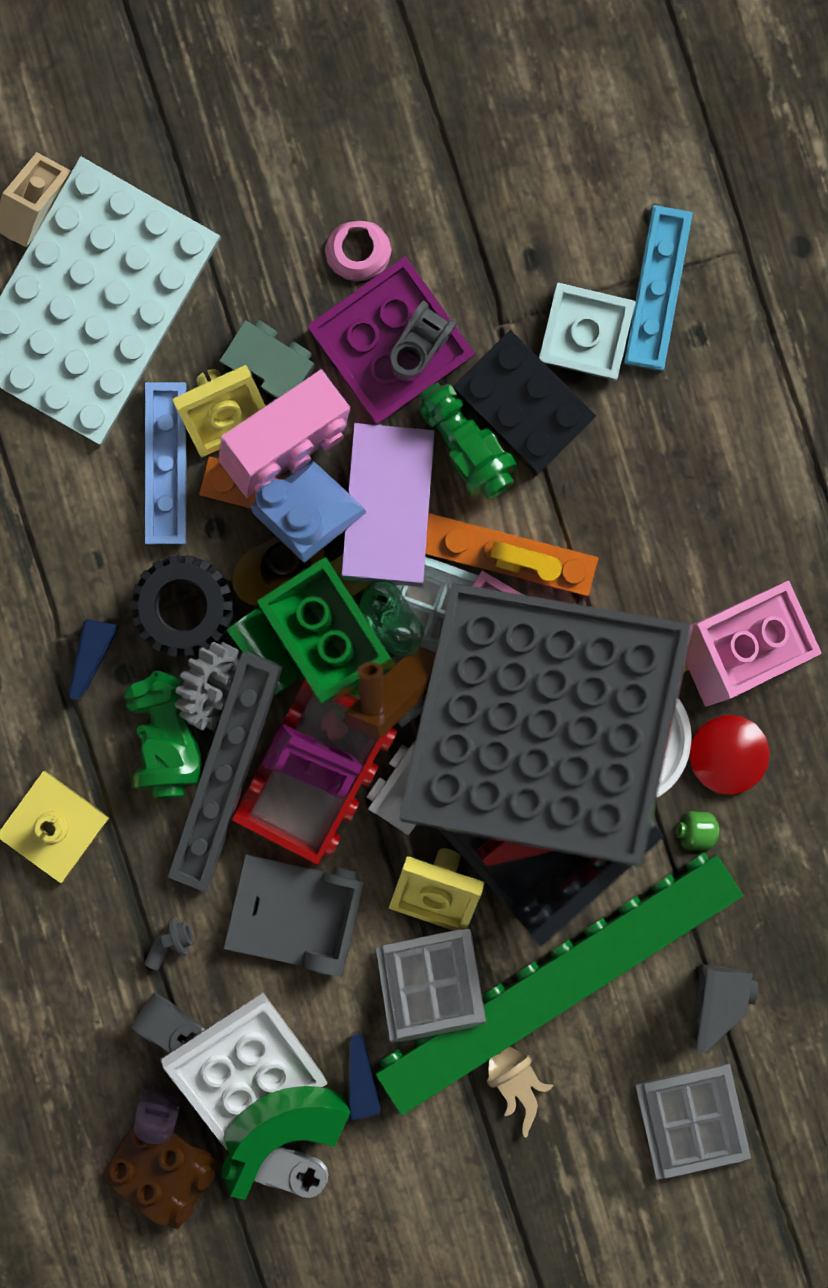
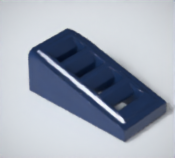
M89 619L84 621L68 693L70 699L81 700L85 695L118 632L119 626Z
M360 1031L352 1032L350 1039L348 1105L350 1121L379 1114L382 1108L363 1032Z

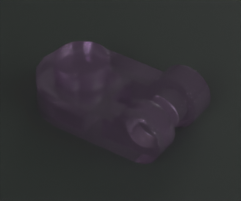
M145 1084L136 1111L133 1131L145 1143L152 1145L162 1144L169 1141L173 1136L184 1094L173 1090L171 1094L156 1091V1086Z

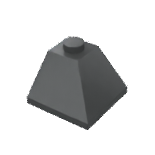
M709 964L700 965L690 1044L697 1052L705 1053L747 1014L748 1004L755 1005L758 981L752 980L753 973L749 970Z

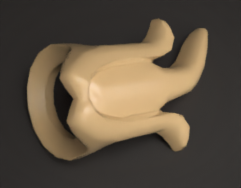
M508 1047L489 1060V1078L487 1083L490 1087H498L507 1100L508 1106L504 1116L511 1115L515 1111V1096L522 1102L526 1111L522 1132L523 1136L527 1138L538 1108L531 1086L538 1091L547 1092L554 1085L544 1084L538 1080L530 1066L532 1060L529 1055Z

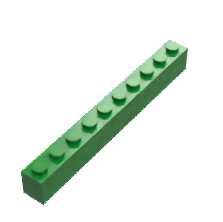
M705 851L698 854L684 864L687 871L676 878H673L671 873L662 877L650 886L654 892L642 900H639L637 895L626 900L616 908L620 914L607 922L603 917L595 920L583 929L586 936L572 944L569 939L559 943L548 951L551 955L550 959L539 966L535 961L525 965L514 973L517 980L505 988L500 982L482 993L486 1024L414 1039L413 1041L416 1045L402 1053L397 1048L378 1061L382 1067L376 1070V1076L400 1114H406L742 898L744 895L719 856L715 853L707 856ZM461 1007L448 1016L462 1013Z

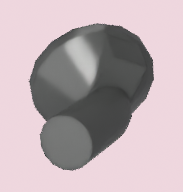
M171 917L164 933L159 935L154 941L144 965L153 970H158L168 949L181 956L188 955L189 946L193 945V935L188 923H181L178 917Z

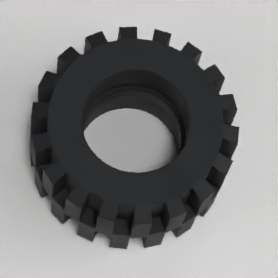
M168 556L169 558L154 562L153 566L148 570L145 569L140 575L141 579L138 584L134 585L132 591L134 593L133 601H130V610L133 612L132 620L142 639L157 651L178 657L199 655V649L203 647L209 650L212 642L219 644L222 637L226 636L227 629L234 617V597L226 578L210 563L195 556ZM175 583H191L197 586L206 598V614L203 620L192 629H173L163 621L160 615V598L163 592Z

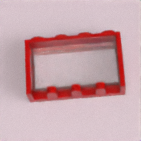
M305 678L281 725L284 724L352 753L363 766L360 773H357L346 796L343 799L338 798L286 774L264 767L262 763L273 743L272 741L241 799L232 821L317 865L320 863L323 855L331 858L341 839V836L335 832L342 820L349 823L360 803L359 800L354 798L360 785L362 784L368 788L379 767L373 761L380 749L385 752L388 751L397 734V730L391 728L380 739H377L347 726L345 712L359 699L346 694L322 704Z

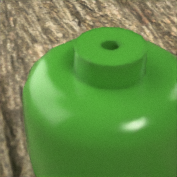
M688 811L683 816V822H678L676 825V836L681 838V845L684 849L707 852L718 841L719 824L712 813Z

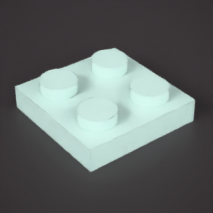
M557 282L539 359L547 365L616 381L636 301Z

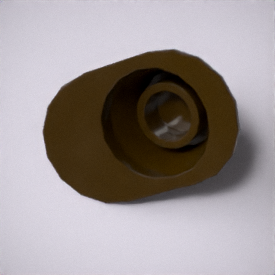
M273 533L266 537L262 543L246 551L234 565L231 577L233 589L241 600L250 605L259 606L258 600L325 558L324 550H319L306 562H303Z

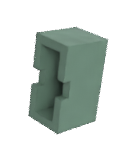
M245 320L220 359L222 366L233 371L247 365L251 376H255L263 381L262 391L275 399H278L309 378L315 368L314 363L309 360L312 355L311 352L291 341L289 346L275 339L278 332L260 320H257L254 325Z

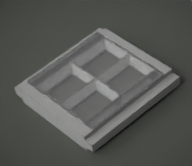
M470 929L454 930L376 948L389 1037L392 1043L486 1024Z
M730 1063L635 1084L657 1180L751 1159Z

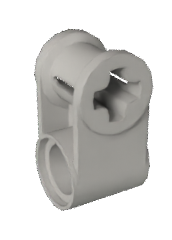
M283 1144L265 1158L254 1181L269 1187L283 1189L301 1197L311 1198L322 1192L328 1182L329 1172L322 1160ZM308 1168H313L315 1170L314 1177L319 1179L320 1182L314 1181L309 1187L303 1184L304 1177L299 1175V1172L305 1173Z

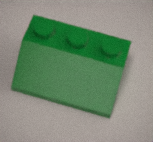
M326 557L257 601L322 704L358 690V668L362 664L368 662L378 663L382 666L383 674L396 666Z

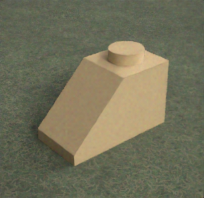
M36 152L2 193L0 199V234L27 247L39 230L72 171Z

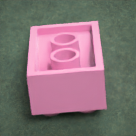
M786 581L691 624L693 629L686 664L704 705L707 707L731 699L822 653L790 581Z

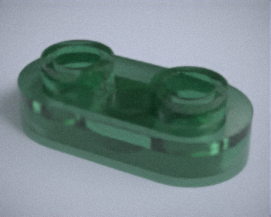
M376 581L369 584L364 590L360 601L362 614L390 653L401 657L414 654L420 648L424 636L421 622L394 584L386 581ZM377 596H385L389 602H381L377 599ZM398 628H406L410 634L404 635L398 631Z

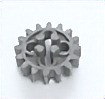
M212 642L209 650L203 647L199 649V659L197 661L190 658L188 661L191 667L189 672H182L180 675L185 680L184 684L176 689V693L182 695V698L175 704L177 708L182 710L179 716L186 720L187 723L201 730H204L205 727L210 730L215 729L216 723L220 721L242 653L238 652V649L223 642L221 645Z

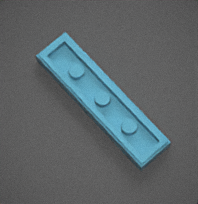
M657 205L652 207L624 364L664 371L693 212Z

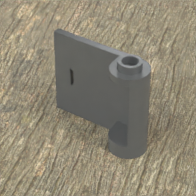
M245 854L223 949L295 964L311 971L342 977L364 881L357 879L358 871L335 866L334 872L329 873Z

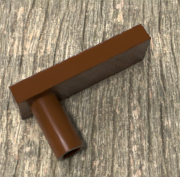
M416 645L384 676L382 666L378 663L368 662L362 664L358 668L360 699L345 712L346 725L380 739L427 694L436 652Z

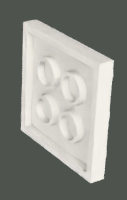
M264 993L161 1059L163 1068L226 1150L227 1147L223 1137L228 1128L243 1110L258 1099L285 1088L297 1086L323 1087L328 1084L323 1073Z

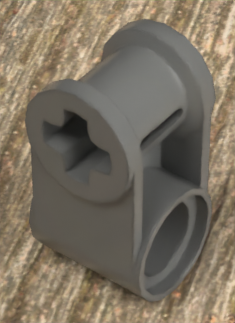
M422 301L407 323L404 333L393 347L390 356L392 373L403 381L418 379L435 354L444 346L456 327L457 322L445 320L428 309V303ZM404 351L414 352L419 357L420 364L413 370H405L398 365V355Z
M154 992L131 1025V1028L153 1044L162 1047L169 1053L185 1044V1041L181 1038L182 1035L188 1036L195 1033L198 1036L206 1030L202 1025L185 1015L176 1005Z

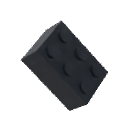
M511 329L453 386L457 396L536 476L596 417Z

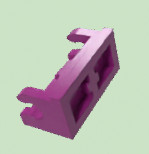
M284 724L281 725L262 763L266 768L286 774L341 799L346 796L357 773L359 774L363 767L352 753Z

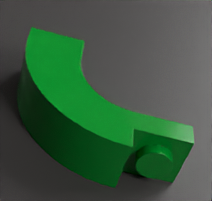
M315 1086L285 1088L258 1099L243 1110L232 1122L223 1137L229 1155L223 1163L222 1178L225 1180L230 1197L245 1200L265 1158L283 1144L306 1140L335 1147L350 1115L342 1092Z

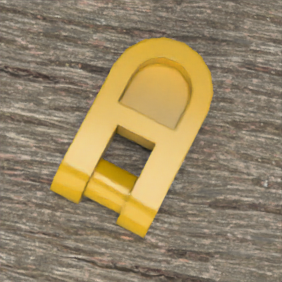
M498 541L493 543L490 557L497 559L496 567L519 573L521 566L536 569L538 575L545 581L557 579L562 572L561 562L553 556Z

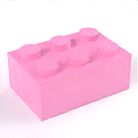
M321 369L221 437L218 461L247 499L256 493L262 485L266 486L271 483V480L277 479L288 470L291 473H295L311 461L310 455L320 448L328 451L336 446L344 438L342 433H344L347 426L350 406Z

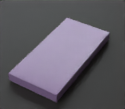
M354 423L348 493L365 508L366 513L345 529L341 580L422 587L435 430Z

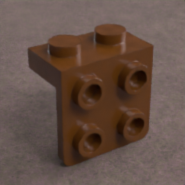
M144 1113L140 1115L103 1172V1181L153 1222L179 1229L182 1223L186 1222L192 1215L194 1205L204 1189L213 1182L216 1171L222 1161L210 1152L190 1146L154 1116Z

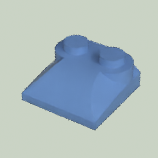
M314 461L284 480L274 479L271 480V483L265 486L262 485L256 493V501L250 505L253 514L303 562H306L366 513L365 508Z

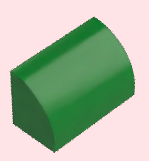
M261 607L255 609L227 629V632L243 653L247 651L283 665L274 695H278L303 676V673Z

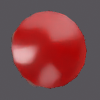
M723 715L710 719L698 729L691 740L689 759L694 774L705 787L716 793L735 795L750 790L761 781L768 768L770 750L765 735L755 723L742 716Z

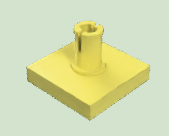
M247 365L225 375H221L216 369L207 370L212 381L208 382L203 372L197 377V388L172 399L201 458L219 450L221 437L266 407Z
M43 771L1 828L0 840L59 883H63L110 817L51 774Z
M440 849L434 865L407 856L389 909L453 931L465 930L468 928L485 882L456 873L460 855L451 849Z

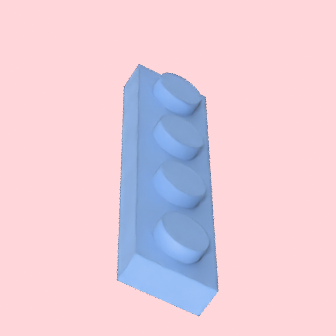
M145 382V544H187V429L172 400L187 392L186 382Z

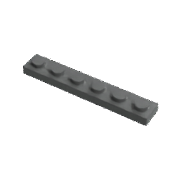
M247 651L242 653L168 878L203 892L210 888L283 665Z

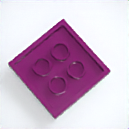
M406 256L307 325L309 331L377 425L414 400L429 386L439 382L475 356V352L457 327H455L444 346L435 354L418 379L403 381L392 373L390 356L393 347L404 333L407 323L422 301L428 303V309L447 321L451 320ZM404 351L397 357L398 365L405 370H413L420 364L419 357L411 351Z

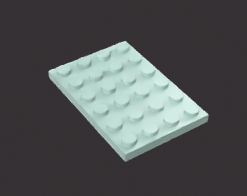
M80 157L0 296V388L102 446L219 243L221 236L87 159Z

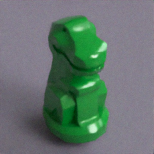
M437 382L425 389L420 394L421 405L419 411L431 428L436 427L450 449L449 456L451 462L467 484L466 491L470 498H476L484 494L487 500H491L507 490L514 483L510 475L518 466L513 455L503 451L490 429L480 430L473 420L468 421L460 410L464 405L457 398V393L451 384L441 386Z
M154 671L147 679L128 686L124 694L129 711L135 714L149 712L151 715L149 724L140 725L136 729L138 736L142 740V766L132 776V787L138 790H152V799L184 797V787L198 785L204 768L202 755L187 721L179 716L182 710L175 705L182 698V695L176 693V689L182 686L184 681L163 671Z

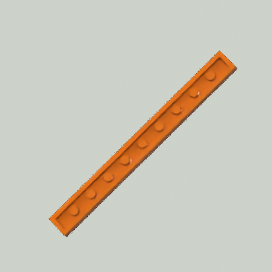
M209 456L199 496L251 509L250 505L256 501V493L246 499L220 464L218 458ZM281 475L277 479L284 480L287 476ZM428 513L425 555L589 596L599 557ZM498 541L553 556L561 562L562 572L557 579L545 581L538 575L536 569L521 566L519 573L496 567L497 559L490 557L493 543Z

